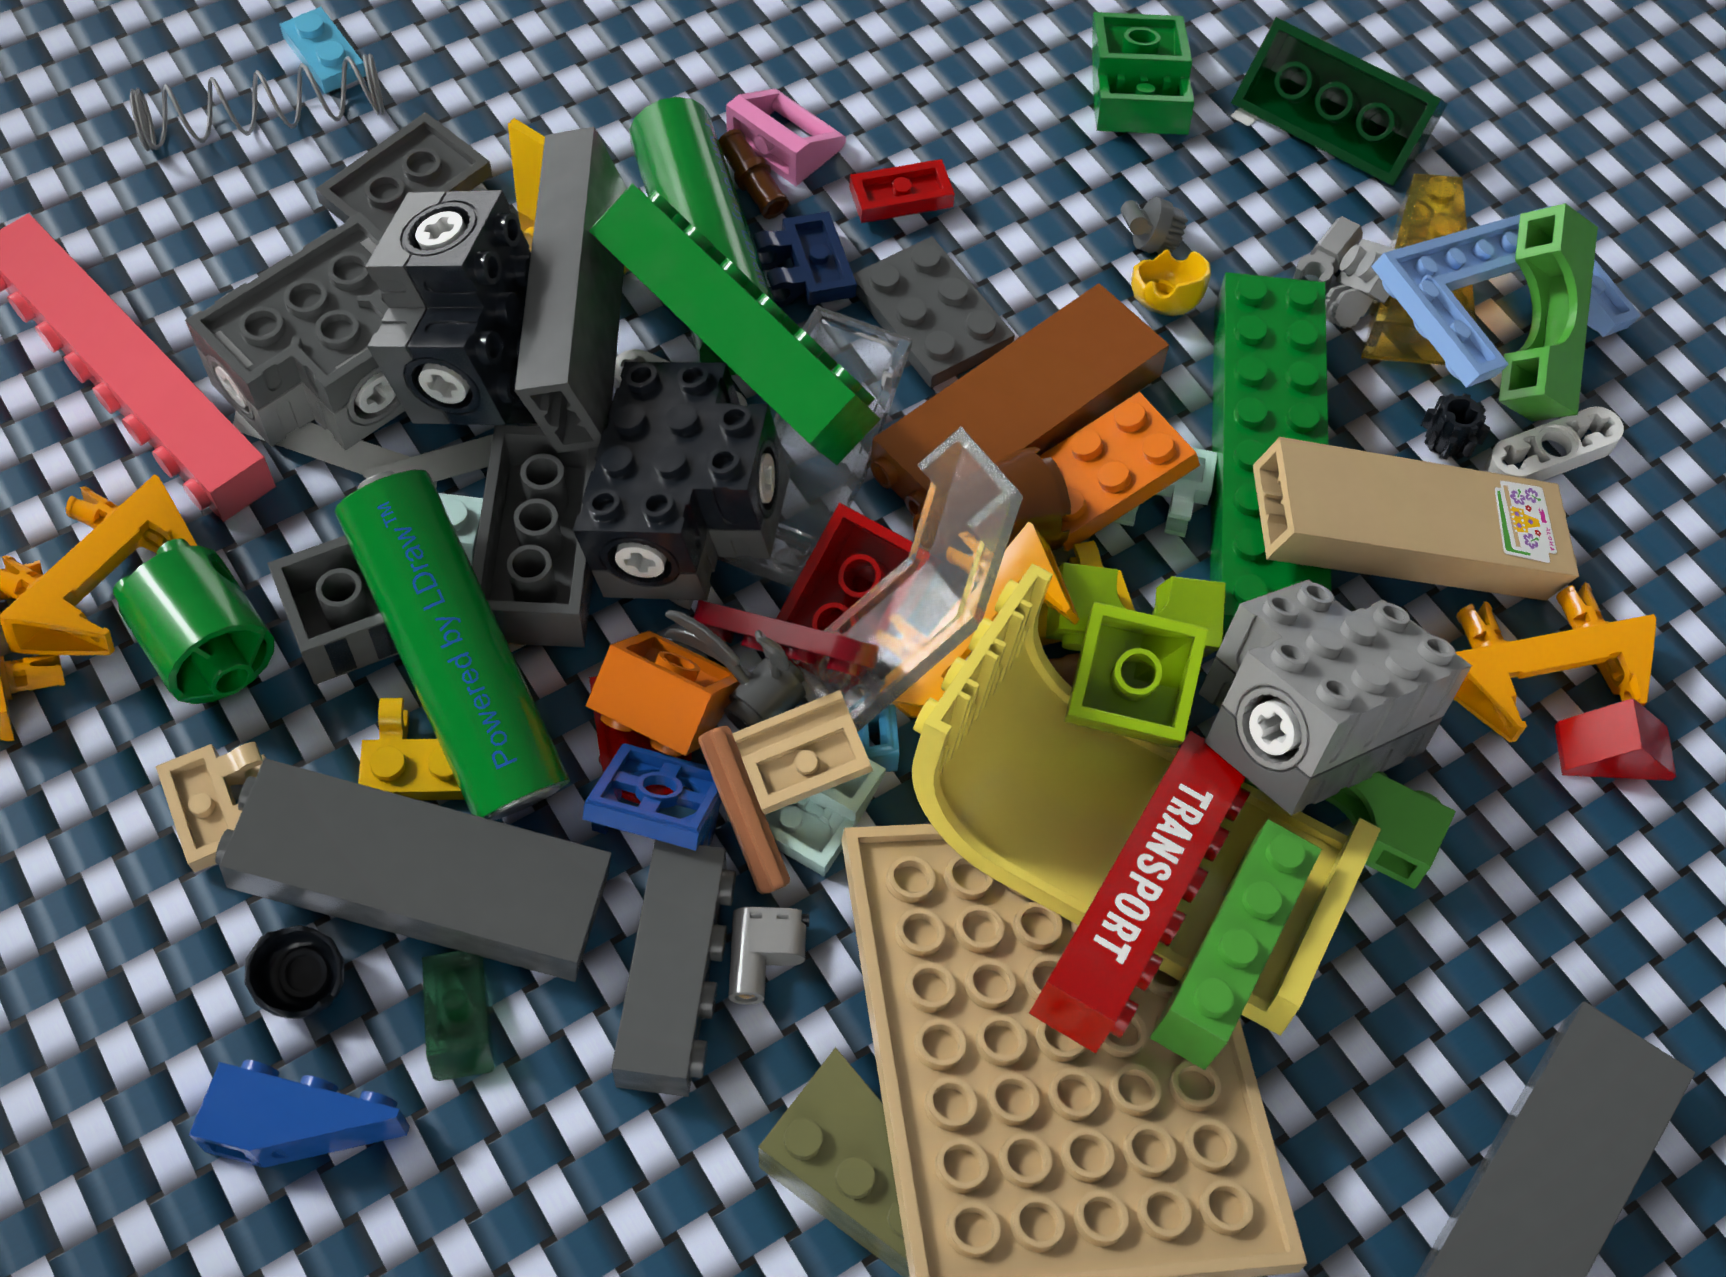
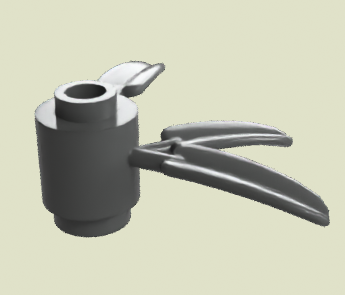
M669 610L665 613L667 618L685 629L673 627L665 632L664 637L684 643L715 658L724 664L740 682L739 686L729 695L730 703L724 709L726 717L738 730L794 709L806 696V691L802 685V682L805 680L802 672L789 661L783 648L777 642L767 638L761 630L755 631V638L762 645L766 657L750 672L740 665V658L706 626L679 611Z

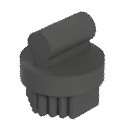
M1155 196L1146 203L1143 209L1134 200L1126 201L1121 207V214L1133 233L1135 248L1148 253L1156 252L1161 254L1167 249L1172 253L1173 250L1180 246V242L1183 240L1182 236L1184 235L1183 230L1186 229L1185 223L1188 222V219L1181 209L1173 206L1172 202Z

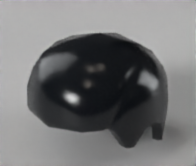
M296 925L265 933L245 959L244 983L255 1004L271 1015L285 1019H302L325 1010L338 997L344 985L345 959L333 938L312 927Z

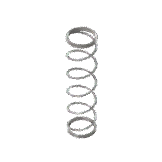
M370 53L368 56L366 54L363 55L369 91L354 61L348 56L345 57L342 64L341 105L338 117H335L329 109L313 75L304 63H301L298 68L297 108L293 124H290L283 115L263 74L259 70L254 72L252 121L249 131H245L238 123L215 78L210 77L208 80V118L204 138H199L192 130L169 85L164 84L162 88V135L160 143L156 145L154 126L145 95L139 88L136 90L131 89L130 104L140 142L146 151L150 149L158 150L165 142L167 133V92L186 129L200 143L207 140L212 127L213 85L237 129L246 136L251 135L257 118L258 76L277 114L283 123L291 129L295 128L300 120L303 69L323 108L334 121H340L344 114L348 62L353 68L375 114L379 115L381 113L383 115L385 110L374 58Z

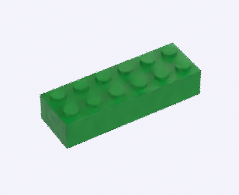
M632 183L589 230L595 238L799 435L836 466L881 420L868 407L875 398L655 189L647 197Z

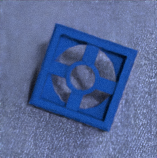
M622 744L586 799L582 819L591 822L592 831L606 834L609 827L696 851L699 845L711 846L722 800L708 766L633 745ZM649 785H663L674 792L668 795H658L647 791L645 787ZM622 790L635 793L641 801L639 806L635 807L621 803ZM675 805L697 810L694 814L681 819L658 813L660 808H669Z

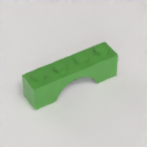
M1566 203L1520 214L1515 261L1522 270L1529 287L1532 302V322L1524 345L1516 352L1504 354V358L1509 365L1502 370L1499 402L1532 422L1578 415L1598 227Z
M1380 771L1375 772L1371 778L1350 788L1344 787L1340 789L1339 793L1325 799L1339 808L1354 826L1358 819L1361 818L1381 828L1365 865L1413 889H1416L1431 868L1456 813L1455 810L1441 804L1432 794L1420 790H1412L1388 778L1384 772ZM1245 778V780H1244L1245 783H1247V784H1249V785L1255 787L1256 789L1260 790V789H1259L1257 786H1255L1250 780H1248L1247 778Z
M1267 819L1245 851L1223 894L1224 900L1211 927L1175 987L1149 1037L1150 1039L1203 1070L1210 1065L1228 1043L1322 850L1321 848Z

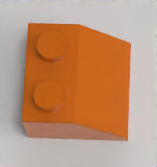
M646 631L610 645L586 707L602 714L600 717L601 721L614 729L625 732L634 730L650 738V745L664 754L676 757L682 754L687 756L701 748L698 742L699 736L717 726L724 715V709L730 703L729 695L739 686L740 682L727 668L654 632Z

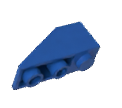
M244 1060L241 1067L219 1062L189 1136L206 1153L266 1168L407 1136L410 1126L401 1110L396 1108L398 1103L386 1095L372 1091H362L360 1097L357 1098L337 1093L338 1087L325 1079L304 1075L299 1083L278 1077L279 1071L269 1065L253 1060Z

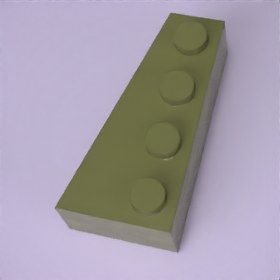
M835 1047L759 1145V1168L902 1277H910L883 1103Z

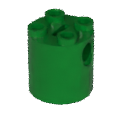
M184 539L167 541L159 547L156 556L140 565L131 575L120 579L113 588V595L118 601L120 614L166 688L178 701L201 704L214 702L235 694L257 678L267 667L274 653L273 635L215 550L200 545L190 546Z

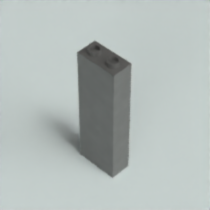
M595 127L545 135L515 392L557 453L599 447L603 430L607 429L609 423L608 414L613 398L624 265L589 230L627 188Z
M266 758L262 762L257 777L249 776L246 779L238 801V809L242 811L234 830H225L216 851L215 862L219 864L227 888L576 982L609 876L612 853Z
M1583 1001L1562 1022L1415 1277H1586L1696 1072Z

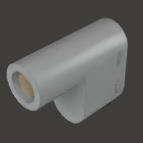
M743 907L734 910L728 995L730 1001L746 1005L763 1002L765 999L766 965L794 966L804 963L806 927H809L810 914H802V910L793 908Z

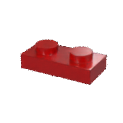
M942 159L850 174L849 188L861 223L954 206L955 193Z

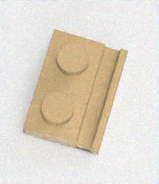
M841 690L732 733L761 810L765 815L873 771Z

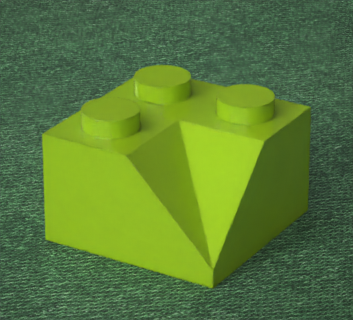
M1094 602L1089 612L1064 722L1177 748L1185 739L1209 628Z

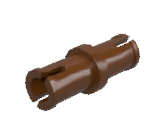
M732 129L724 133L718 141L723 156L734 171V181L742 191L748 192L765 219H772L781 215L787 209L789 200L781 192L770 175L772 170L767 160L757 156L740 129Z

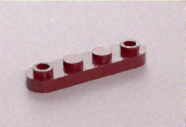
M698 600L693 617L724 642L732 643L736 633L743 635L741 646L763 652L762 645L755 638V631L761 630L767 638L772 639L779 645L785 646V653L789 659L816 666L818 655L829 658L827 669L860 677L862 667L874 669L880 649L879 646L702 600Z

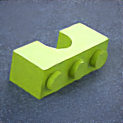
M1071 563L1061 564L1059 566L1060 572L1080 620L1074 625L1062 614L1048 606L1046 639L1062 640L1063 648L1081 651L1089 612L1094 602L1125 608L1117 594L1118 569ZM1171 576L1156 587L1155 608L1152 615L1209 628L1203 657H1207L1219 650L1222 644L1226 583Z

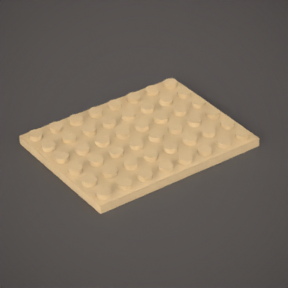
M932 824L844 828L841 839L910 1277H1258L1299 1273L1307 1261L1240 1019L1228 1043L1205 1070L1150 1039L1149 1037L1166 1004L1179 983V980L1158 969L1145 992L1135 986L1129 999L1139 1004V1007L1122 1037L1118 1038L1109 1033L1095 1054L1028 1014L1079 925L977 869L959 855L939 835Z

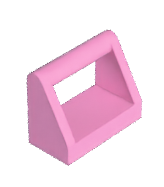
M777 89L739 94L726 104L727 131L740 129L757 156L765 158L771 166V170L794 186L799 185L838 153L846 142V137ZM776 111L811 136L801 138L769 115Z

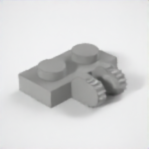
M1362 239L1359 245H1354L1347 251L1340 263L1341 272L1335 280L1341 285L1332 287L1326 295V321L1342 328H1351L1353 325L1356 326L1358 321L1360 322L1359 318L1365 315L1374 300L1381 303L1386 302L1390 295L1384 289L1382 280L1371 266L1383 253L1395 250V248Z

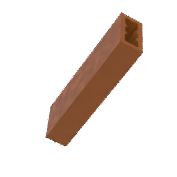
M1098 283L873 437L870 465L872 474L881 486L886 489L891 488L905 501L907 509L914 517L918 514L919 505L924 500L1020 449L1035 446L1041 449L1036 453L1040 456L1135 395L1161 376L1170 344Z

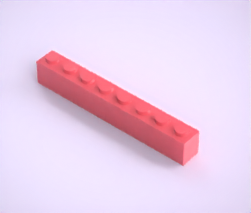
M29 213L0 229V292L6 290L10 294L7 296L10 305L25 323L33 319L38 324L35 326L38 335L53 353L61 349L66 354L63 357L65 363L81 383L90 380L95 385L92 390L103 407L110 414L119 411L125 417L122 419V423L132 438L140 446L148 442L155 449L152 451V455L162 470L170 478L178 474L185 481L182 484L185 492L201 511L209 507L225 522L276 487L265 457Z

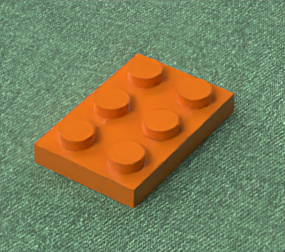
M1140 391L1040 455L1041 459L1051 457L1055 461L1066 483L1071 503V514L1062 516L1061 532L1070 530L1068 539L1063 545L1066 551L1072 549L1074 544L1083 542L1200 466L1195 450Z

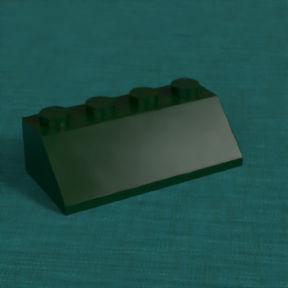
M1275 17L1231 101V104L1392 186H1395L1424 148L1448 105L1441 98Z

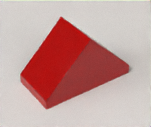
M1634 698L1560 720L1555 725L1562 775L1673 781L1676 777L1668 726Z

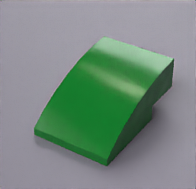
M1093 13L1092 70L1096 131L1189 135L1194 107V97L1190 82L1192 56L1183 16Z

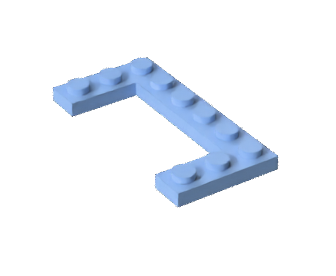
M1520 214L1385 252L1371 266L1382 280L1386 292L1398 300L1412 318L1418 333L1430 341L1445 360L1447 370L1460 380L1466 388L1496 377L1509 364L1451 291L1520 270L1515 261ZM1594 259L1587 325L1593 330L1598 331L1602 337L1627 329L1641 315Z

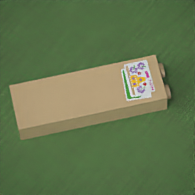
M1279 437L1253 464L1267 560L1545 601L1579 577L1559 485L1556 483Z

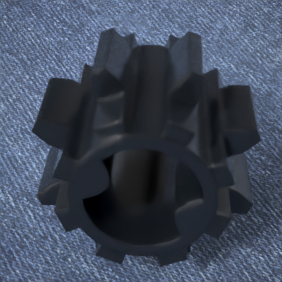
M1452 393L1446 397L1440 396L1435 408H1428L1421 422V426L1427 429L1425 434L1427 438L1424 443L1430 451L1435 450L1441 454L1440 458L1447 460L1448 457H1456L1458 460L1464 456L1467 458L1471 457L1476 445L1483 444L1490 431V427L1484 424L1486 409L1481 402L1476 403L1472 400L1469 394L1463 393L1462 396H1455Z

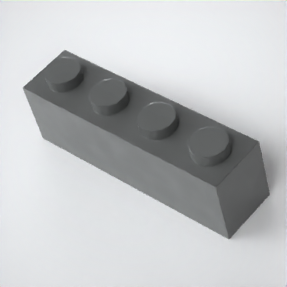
M659 840L654 842L611 1068L616 1088L689 1097L692 1077L703 1078L708 1041L699 1040L702 1018L713 1019L718 983L709 981L712 961L722 962L727 936V926L718 925L721 905H732L736 882V871L727 870L725 848L699 845L695 851Z

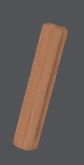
M720 726L699 736L698 742L757 891L760 894H768L785 887L790 883L789 874L766 816L761 810L731 729L728 726Z

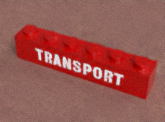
M1189 731L1028 1013L1095 1054L1109 1033L1121 1038L1139 1007V1004L1129 999L1135 986L1145 992L1163 961V958L1153 953L1158 942L1167 947L1171 944L1186 917L1185 913L1176 908L1181 899L1190 904L1192 903L1209 873L1199 867L1203 857L1213 862L1230 831L1220 826L1223 819L1226 818L1234 822L1250 795L1248 790L1241 787L1246 777L1204 743L1206 739L1192 731Z

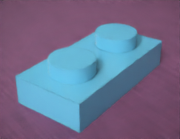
M322 7L280 23L283 38L300 61L309 68L315 81L325 94L341 87L342 64L347 56L354 61L362 78L366 77L364 62ZM349 62L347 63L346 85L358 80Z

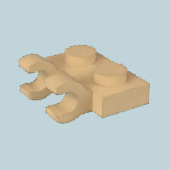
M256 742L240 745L222 756H219L214 746L209 744L156 766L187 864L195 873L216 864V851L223 833L227 829L234 830L242 811L238 809V804L235 803L230 786L244 785L249 776L257 777L262 762L266 757L264 754H260Z

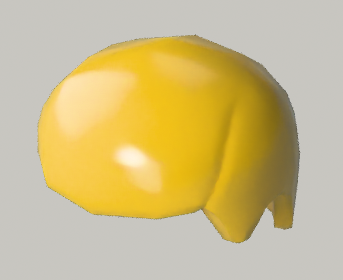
M1164 250L1155 259L1142 260L1134 266L1131 276L1134 297L1142 306L1152 312L1169 316L1183 315L1197 306L1203 299L1210 280L1211 267L1210 263L1198 252H1191L1185 260L1181 261L1173 258L1170 250Z

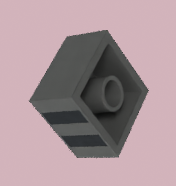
M346 536L267 563L299 649L315 685L399 654Z

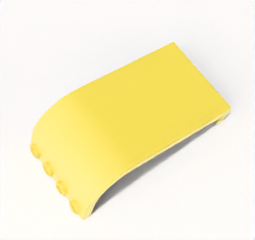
M1032 563L1019 583L1010 579L1004 587L995 606V611L998 612L993 621L986 617L982 619L970 641L968 649L972 653L968 659L964 660L957 657L943 680L941 689L945 693L941 699L937 701L930 697L921 709L913 727V730L921 735L912 764V781L916 797L926 817L939 835L959 855L996 881L1079 925L1179 748L1064 722L1072 687L1058 674L1050 663L1041 645L1038 632L1040 610L1053 574ZM1243 782L1241 787L1248 790L1250 795L1234 822L1226 818L1223 819L1220 826L1230 831L1214 861L1211 862L1203 857L1199 867L1209 872L1191 904L1181 899L1176 908L1186 914L1181 927L1168 947L1158 942L1153 953L1163 958L1159 970L1180 981L1211 927L1224 900L1223 894L1245 851L1267 819L1318 846L1322 850L1241 1014L1281 1036L1301 1007L1381 828L1359 818L1347 836L1301 811L1290 815L1264 792Z

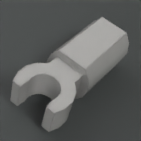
M1343 216L1336 219L1313 248L1310 255H1306L1299 260L1293 279L1302 280L1305 275H1315L1319 278V282H1325L1326 292L1330 286L1333 274L1339 270L1340 263L1347 251L1354 245H1358L1362 240L1363 231L1361 226Z

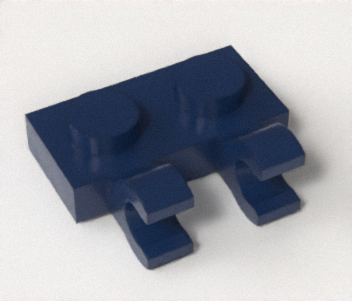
M829 211L782 219L781 231H761L753 235L763 271L768 270L766 276L770 284L769 289L773 301L779 307L792 303L798 296L803 294L808 305L855 297L857 283ZM791 257L794 265L793 268H776L785 259Z

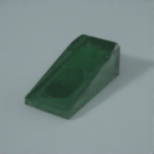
M462 951L422 957L426 1058L433 1079L443 1081L492 1072L495 1068L484 957Z

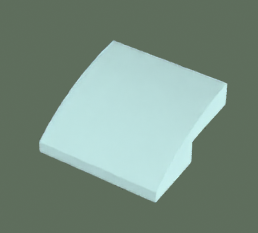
M869 759L873 769L872 772L766 814L767 822L779 851L818 874L825 876L843 849L841 839L844 828L857 826L879 787L886 768Z

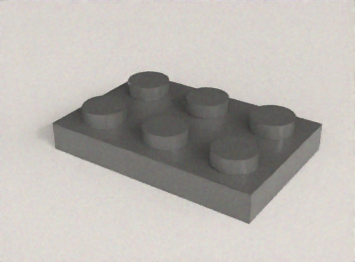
M425 112L315 188L319 203L342 222L346 223L345 220L361 211L379 230L385 233L408 192L447 193V191H471L492 175L489 160Z
M933 236L853 273L857 283L856 296L930 388L986 361L1014 341L1015 334Z

